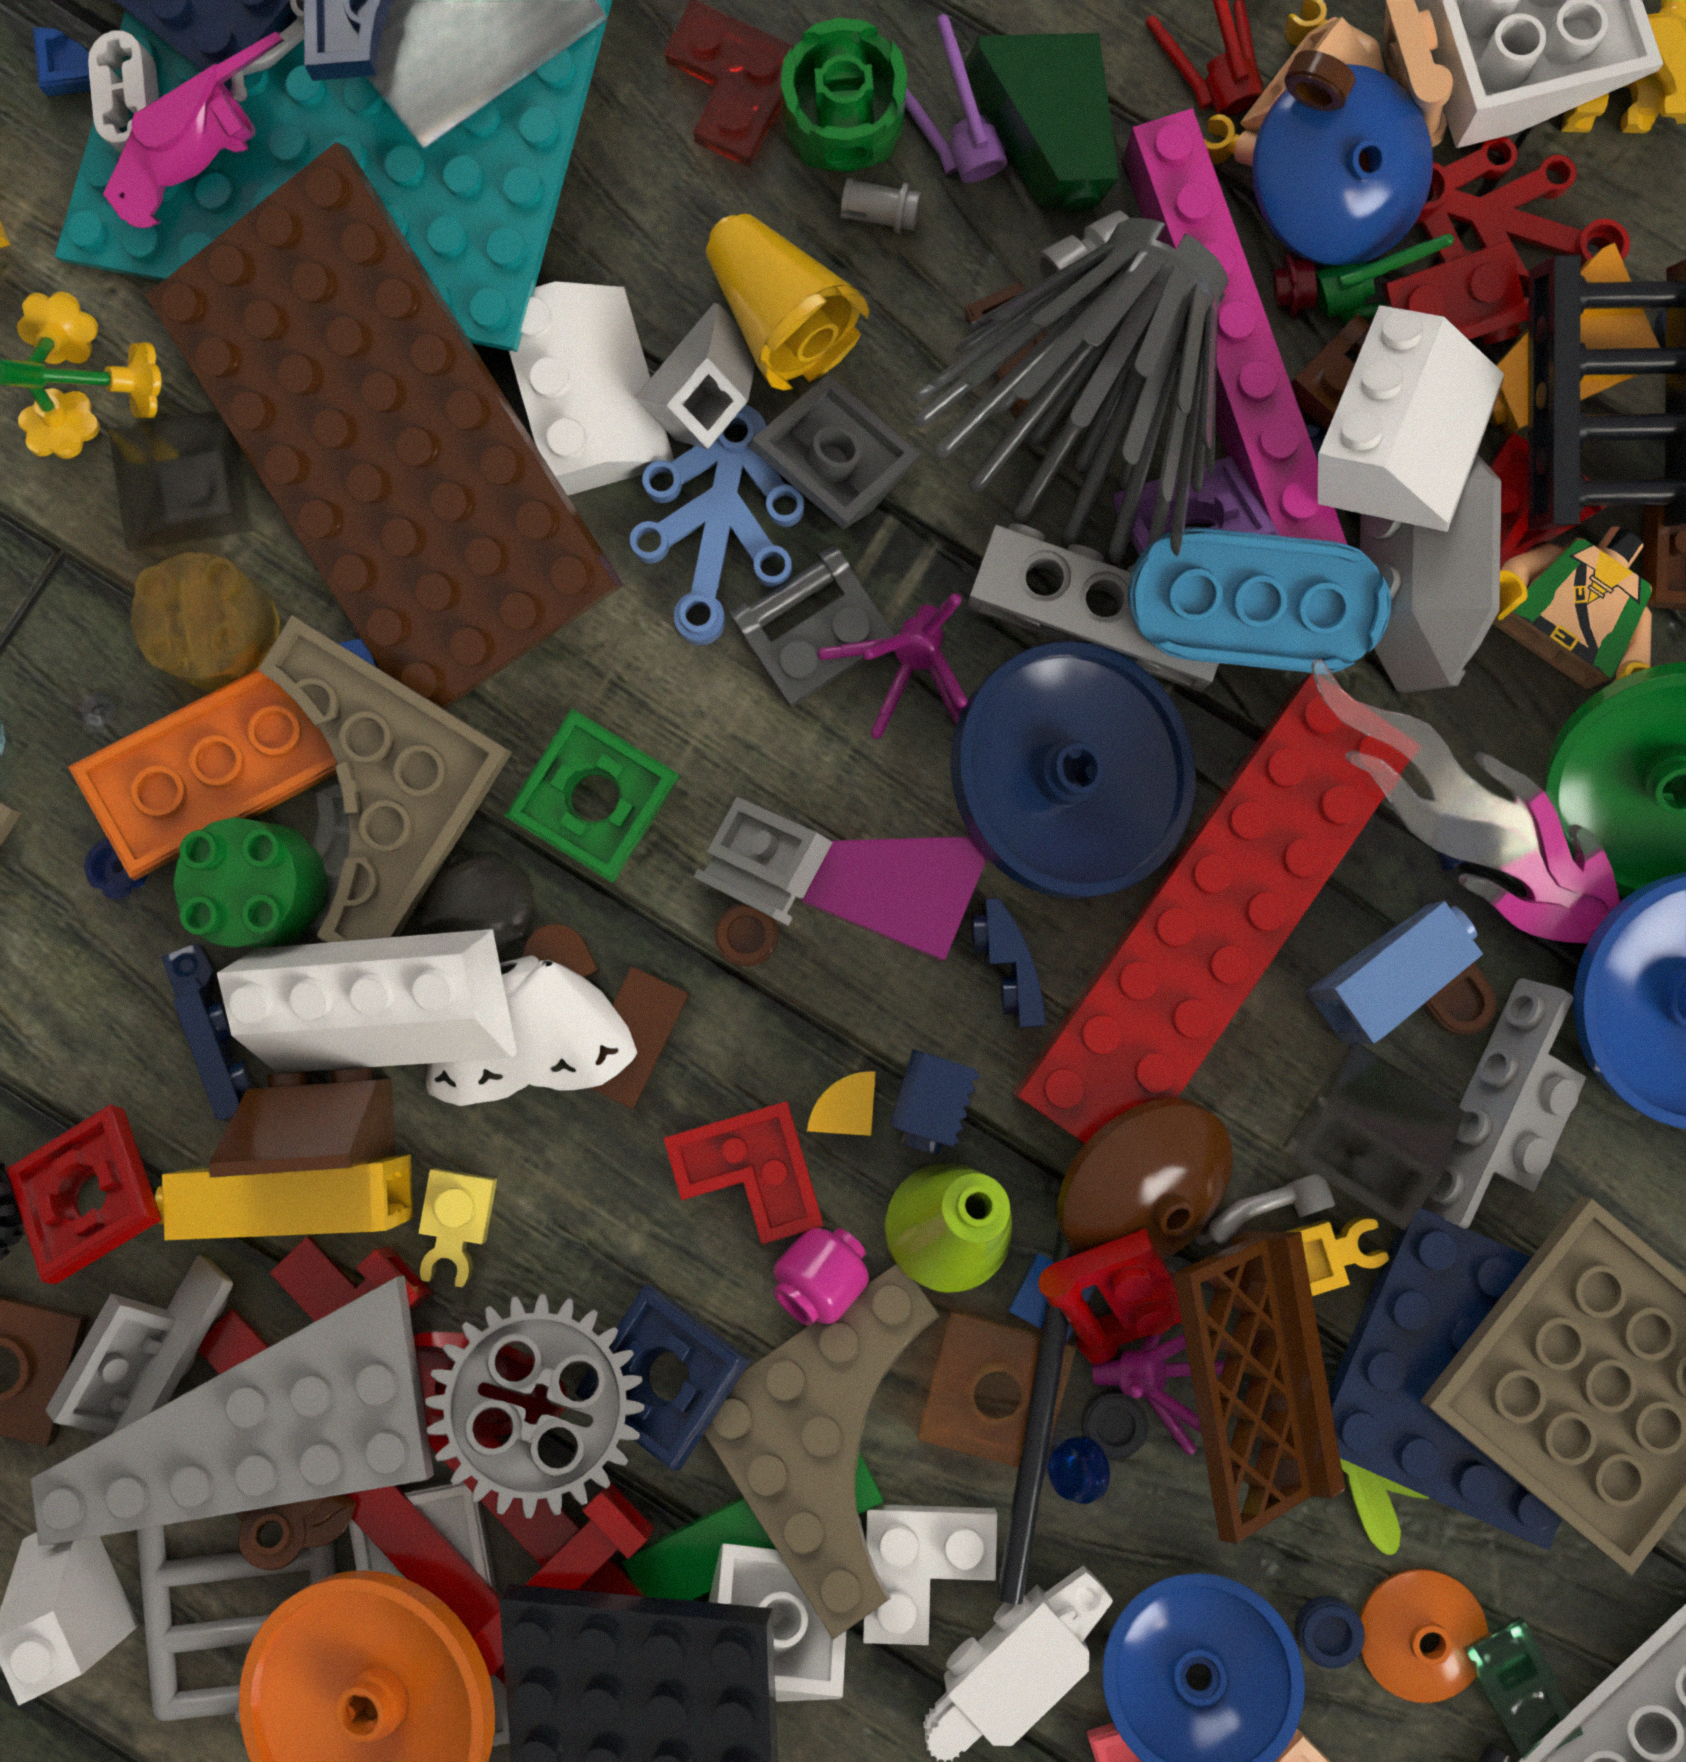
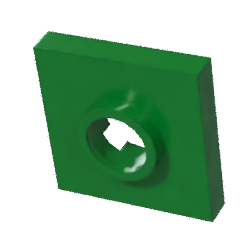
M571 708L504 816L614 884L681 776ZM590 776H601L609 779L615 785L618 792V804L615 811L608 818L601 821L583 819L573 806V793L576 786L583 779Z

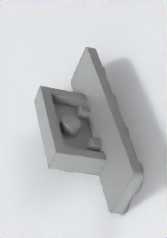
M1524 978L1517 980L1415 1201L1416 1206L1445 1218L1444 1220L1460 1228L1466 1229L1472 1222L1493 1174L1514 1186L1532 1193L1535 1192L1544 1170L1550 1163L1553 1150L1568 1117L1577 1104L1579 1093L1587 1078L1548 1054L1573 1001V996L1561 988Z
M198 1255L167 1310L111 1293L45 1409L52 1421L97 1433L91 1443L93 1445L167 1404L181 1378L192 1368L196 1358V1351L211 1324L224 1311L229 1292L233 1286L232 1280L211 1258Z

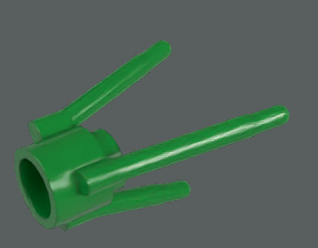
M1444 234L1371 264L1362 262L1341 266L1322 265L1321 268L1315 270L1317 303L1321 313L1326 319L1339 315L1343 326L1348 324L1358 313L1364 318L1375 317L1379 305L1386 306V302L1365 304V298L1375 294L1373 278L1451 246L1454 242L1453 235Z

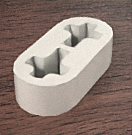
M110 31L100 36L94 42L89 52L88 67L93 121L96 131L121 154L132 129V120L129 121L128 109L135 114L159 99L156 65L149 52L132 34L125 31ZM129 56L131 58L123 62L124 57ZM122 68L123 81L113 72V70H118ZM127 126L126 132L122 133L119 128Z

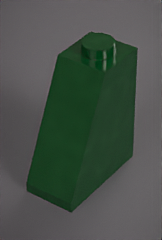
M1099 33L978 36L964 63L972 92L990 123L995 126L1000 140L1040 207L1062 206L1066 212L1078 213L1098 206L1119 179Z

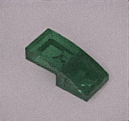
M1518 1616L1463 1647V1650L1520 1759L1523 1758L1525 1760L1542 1743L1538 1742L1557 1724L1563 1721L1571 1713V1710L1554 1682L1557 1680V1677L1524 1619ZM1579 1727L1556 1749L1583 1735L1584 1733Z

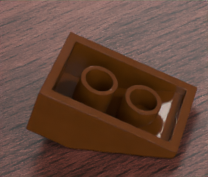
M371 1067L332 1070V1083L308 1084L307 1072L268 1074V1087L246 1089L209 1163L210 1178L351 1168L395 1155L392 1080H372Z

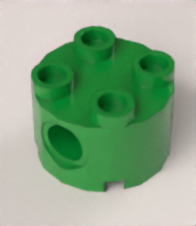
M838 17L814 24L802 33V41L795 45L793 51L792 47H790L783 59L780 83L782 115L789 141L797 149L802 162L811 168L849 173L885 162L894 152L895 143L903 131L907 70L901 50L892 39H890L889 44L884 37L878 34L877 27L864 20Z
M237 817L212 822L202 830L190 832L180 844V856L177 860L173 882L177 907L180 911V922L184 929L191 934L200 935L208 942L233 948L245 946L268 948L292 944L304 935L300 933L306 930L310 922L315 923L324 909L328 889L324 860L317 849L309 846L307 841L300 836L302 834L291 827Z

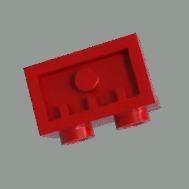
M1510 241L1501 242L1381 284L1387 307L1443 316L1468 340L1481 336L1483 345L1500 342L1521 334L1519 323L1528 320V303H1525Z

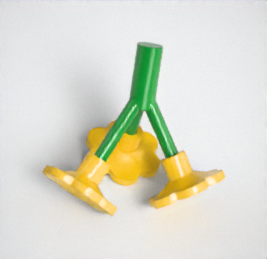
M60 291L52 294L50 297L42 293L28 295L22 304L24 315L17 323V332L23 341L33 345L35 349L26 361L0 359V386L26 387L35 399L34 405L25 408L18 417V424L26 434V446L33 454L44 457L54 453L62 459L73 458L82 451L83 442L93 439L100 430L97 418L91 413L92 403L85 393L72 391L64 394L54 388L44 389L43 387L47 383L105 385L108 392H125L128 394L133 417H155L157 413V396L161 390L162 380L160 369L156 365V353L153 344L150 342L132 343L128 350L127 367L106 366L104 371L46 368L43 364L44 361L53 365L60 364L65 359L73 363L81 364L86 362L93 351L91 341L98 334V324L94 317L81 311L78 300L69 293Z

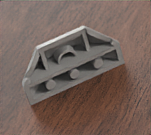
M1478 454L1475 456L1447 532L1361 514L1360 550L1372 560L1380 574L1384 576L1391 595L1389 623L1382 639L1374 649L1398 692L1407 693L1458 686L1466 672L1463 667L1478 650L1499 612L1501 480Z

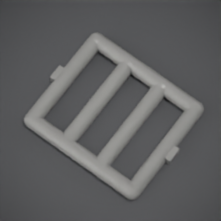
M164 1525L136 1530L153 1715L160 1721H171L235 1713L236 1722H240V1685L178 1692L175 1653L252 1644L262 1624L271 1614L173 1626L169 1587L309 1570L312 1584L324 1577L337 1574L334 1541L326 1546L304 1548L298 1558L284 1568L263 1570L246 1561L241 1551L167 1560Z

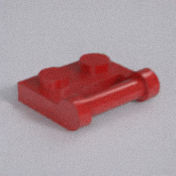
M1145 1228L1056 1262L1045 1268L1038 1279V1287L1046 1301L1053 1307L1060 1308L1077 1334L1076 1345L1084 1358L1092 1364H1103L1111 1360L1116 1355L1120 1345L1144 1336L1162 1334L1173 1325L1182 1322L1175 1279ZM1096 1284L1114 1313L1097 1319L1082 1296V1289Z

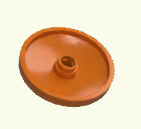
M360 1570L337 1573L308 1585L284 1601L262 1624L253 1639L242 1669L239 1687V1716L243 1741L250 1762L489 1761L495 1734V1704L490 1676L481 1652L468 1629L443 1601L425 1588L405 1578L385 1572Z

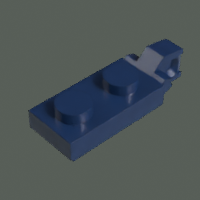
M197 943L166 954L161 958L176 999L173 1000L215 1118L220 1119V1121L230 1122L246 1089L256 1088V1084L247 1063L244 1060L237 1063L228 1042V1039L233 1036H231L224 1002L214 1003L211 996L213 993L211 987L217 977L218 970L204 945Z

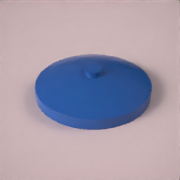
M1686 872L1663 877L1637 889L1609 912L1591 936L1583 952L1577 970L1573 996V1012L1577 1037L1582 1052L1598 1080L1619 1101L1634 1111L1658 1122L1686 1129Z

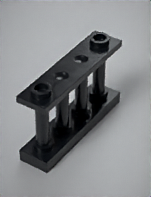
M1581 255L1553 256L1529 270L1528 530H1549L1580 524V512L1584 507L1664 505V527L1686 525V259L1666 268V281L1587 282L1585 277L1581 275ZM1666 308V347L1586 349L1585 344L1580 342V315L1584 309ZM1666 374L1665 413L1586 415L1585 411L1580 408V381L1584 375ZM1665 440V479L1585 480L1584 476L1580 474V447L1584 441Z

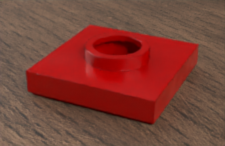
M111 1104L6 1168L41 1282L58 1284L162 1220L123 1108ZM97 1175L99 1190L107 1192L105 1202L100 1210L91 1208L89 1212L82 1216L78 1207L79 1193L83 1185L91 1177Z

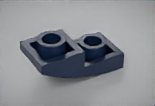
M999 898L985 899L982 902V914H972L971 917L974 953L985 952L986 966L1011 964V976L1001 977L1003 1015H1014L1015 1027L1046 1026L1039 979L1023 935Z

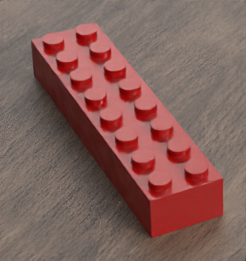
M1310 673L1299 681L1012 1092V1095L1083 1145L1109 1121L1135 1106L1158 1099L1178 1098L1411 760L1420 744L1317 673Z

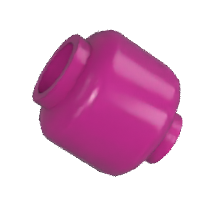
M820 1227L803 1232L774 1266L773 1277L777 1286L774 1288L773 1294L776 1300L793 1318L807 1326H812L815 1321L822 1324L835 1323L861 1295L869 1282V1274L862 1261L866 1254L864 1247L853 1235L841 1228H837L833 1233Z

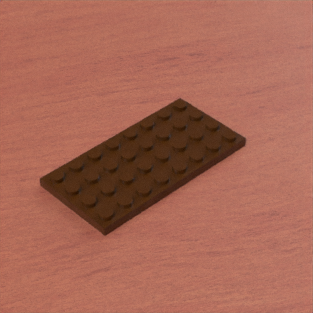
M335 142L145 295L381 670L441 708L447 709L624 586L348 147Z

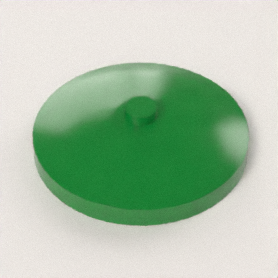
M1686 662L1657 665L1637 671L1609 684L1591 696L1564 724L1550 749L1545 764L1543 791L1558 814L1573 861L1577 855L1595 846L1603 849L1612 867L1619 896L1627 897L1637 889L1655 880L1686 872Z

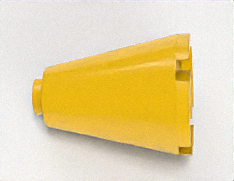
M751 214L727 216L713 227L706 247V257L755 363L769 385L783 391L790 390L793 387L789 384L788 380L803 375L811 383L840 363L856 345L861 336V333L855 327L860 313L868 320L869 308L862 294L855 287Z

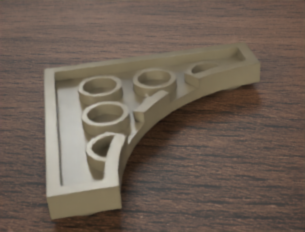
M291 615L258 670L290 695L310 718L314 726L319 727L338 764L335 766L342 790L345 813L349 814L350 842L348 858L344 859L337 892L329 913L316 936L327 943L398 937L509 759L512 751L307 623Z
M897 1264L868 1283L865 1290L838 1321L832 1324H822L815 1321L812 1326L806 1327L745 1370L704 1432L832 1639L837 1638L891 1599L876 1571L867 1548L861 1519L858 1517L856 1469L858 1468L860 1443L866 1423V1414L883 1377L887 1375L900 1354L917 1335L940 1317V1314L919 1283L903 1274Z

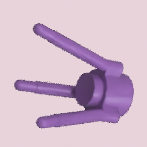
M941 14L937 18V24L966 119L951 128L952 140L948 145L908 88L906 89L905 108L939 155L945 174L950 175L958 171L963 183H974L1001 171L1008 163L1005 156L1008 151L1000 140L995 126L990 123L987 116L985 119L984 116L979 115L950 20L947 15Z

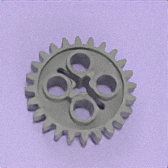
M540 1294L534 1308V1313H525L518 1297H513L510 1304V1317L503 1320L491 1306L485 1308L487 1329L481 1332L475 1326L465 1322L462 1325V1330L469 1342L467 1347L462 1349L450 1344L444 1346L443 1351L455 1363L452 1371L438 1369L431 1372V1377L438 1383L446 1386V1390L443 1395L432 1396L425 1400L426 1406L444 1411V1419L426 1428L427 1434L435 1436L447 1435L450 1442L436 1454L435 1458L439 1462L457 1457L461 1465L450 1480L452 1484H458L472 1476L478 1481L473 1491L472 1501L475 1503L479 1502L490 1490L498 1493L497 1513L502 1515L508 1509L513 1498H521L525 1518H532L537 1500L543 1498L546 1499L554 1516L560 1515L562 1494L568 1491L580 1505L586 1504L587 1493L584 1482L590 1479L603 1488L609 1487L611 1484L602 1466L606 1461L615 1465L626 1466L628 1459L616 1445L619 1440H637L640 1436V1433L634 1428L624 1424L625 1416L644 1411L643 1404L626 1399V1391L643 1382L642 1376H623L620 1369L634 1355L632 1350L613 1354L608 1347L615 1339L618 1330L614 1327L599 1336L594 1333L592 1329L598 1313L595 1310L589 1312L580 1322L573 1320V1300L567 1299L558 1314L549 1313L545 1294ZM512 1344L521 1345L526 1348L533 1359L531 1374L524 1380L517 1382L507 1381L502 1378L495 1367V1357L498 1352L505 1346ZM572 1364H583L588 1367L594 1374L596 1381L592 1396L581 1402L572 1401L565 1397L559 1385L562 1370ZM482 1383H487L521 1396H529L535 1387H541L546 1390L545 1402L557 1407L588 1414L592 1418V1424L586 1428L550 1415H541L536 1424H529L524 1421L526 1416L524 1408L481 1396L478 1393V1387ZM489 1409H497L504 1412L512 1425L509 1440L503 1446L495 1449L485 1448L480 1445L474 1438L472 1431L473 1422L476 1417ZM553 1428L568 1432L575 1444L573 1458L566 1466L559 1469L545 1465L539 1458L537 1451L538 1441L542 1434Z

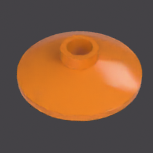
M1419 1568L1404 1570L1391 1575L1375 1587L1366 1599L1360 1612L1359 1618L1362 1621L1365 1632L1364 1645L1360 1652L1364 1664L1375 1680L1397 1697L1419 1703H1432L1448 1699L1469 1686L1483 1666L1489 1640L1485 1615L1474 1595L1462 1583L1448 1574L1432 1569ZM1427 1633H1438V1646L1429 1653L1422 1652L1420 1650L1422 1637Z

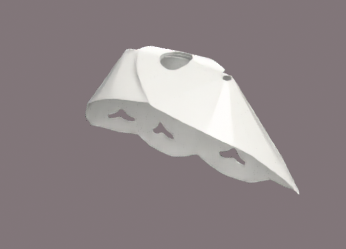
M533 955L500 963L501 970L514 968L503 974L502 979L517 1054L513 1058L427 1063L426 1088L429 1095L459 1106L504 1099L529 1084L555 1090L585 1089L603 1085L618 1075L633 1061L638 1052L628 1026L601 990L583 976L561 964L549 960L539 961ZM601 1045L607 1048H618L616 1054L607 1055L600 1065L595 1064ZM560 1059H563L570 1067L575 1068L576 1071L571 1072L564 1068L558 1072H553L551 1067L557 1065ZM484 1069L503 1076L502 1079L495 1080L490 1078L484 1084L478 1083L482 1078ZM443 1070H445L449 1078L455 1082L456 1087L450 1086L446 1081L436 1082L435 1077L440 1076Z

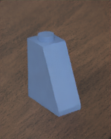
M1445 901L1425 905L1304 992L1341 1043L1374 1044L1483 955L1473 941L1477 937V931L1470 919L1458 907L1453 906L1450 908Z

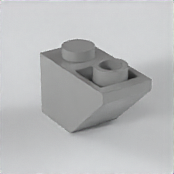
M713 303L634 397L676 441L709 449L748 402L756 363L738 324L720 304Z

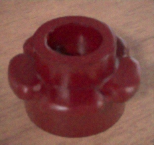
M1287 254L1284 258V267L1273 269V292L1276 307L1288 306V312L1291 317H1297L1299 310L1316 308L1317 284L1314 262L1304 258L1293 259L1292 254Z

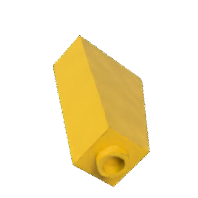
M411 1154L393 1155L355 1167L211 1178L209 1168L186 1169L162 1174V1186L157 1188L155 1200L162 1218L158 1223L164 1225L165 1240L387 1231L414 1218Z

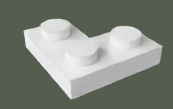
M878 1504L867 1510V1548L876 1571L891 1599L864 1618L863 1643L929 1645L930 1579L996 1581V1509Z

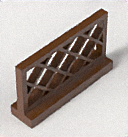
M1246 1231L1232 1237V1247L1174 1272L1220 1541L1237 1544L1311 1496L1332 1499L1345 1490L1301 1232ZM1204 1281H1208L1216 1289L1208 1314L1205 1312L1200 1284ZM1232 1305L1240 1312L1233 1337L1225 1331ZM1218 1348L1227 1354L1219 1381L1216 1377L1214 1365ZM1245 1371L1251 1377V1381L1243 1403L1236 1395L1243 1372ZM1230 1414H1232L1238 1420L1231 1446L1229 1447L1226 1427ZM1256 1436L1263 1443L1254 1469L1248 1464V1460ZM1243 1480L1250 1487L1242 1513H1240L1237 1496Z

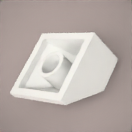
M723 1543L720 1547L708 1602L773 1609L776 1702L842 1698L846 1631L837 1638L832 1639L777 1550Z

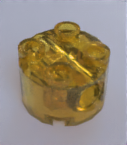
M186 552L163 560L157 566L146 568L139 574L135 582L136 593L132 599L131 627L138 648L151 665L201 690L216 691L259 669L279 636L280 619L271 596L251 576L223 557H218L212 553Z

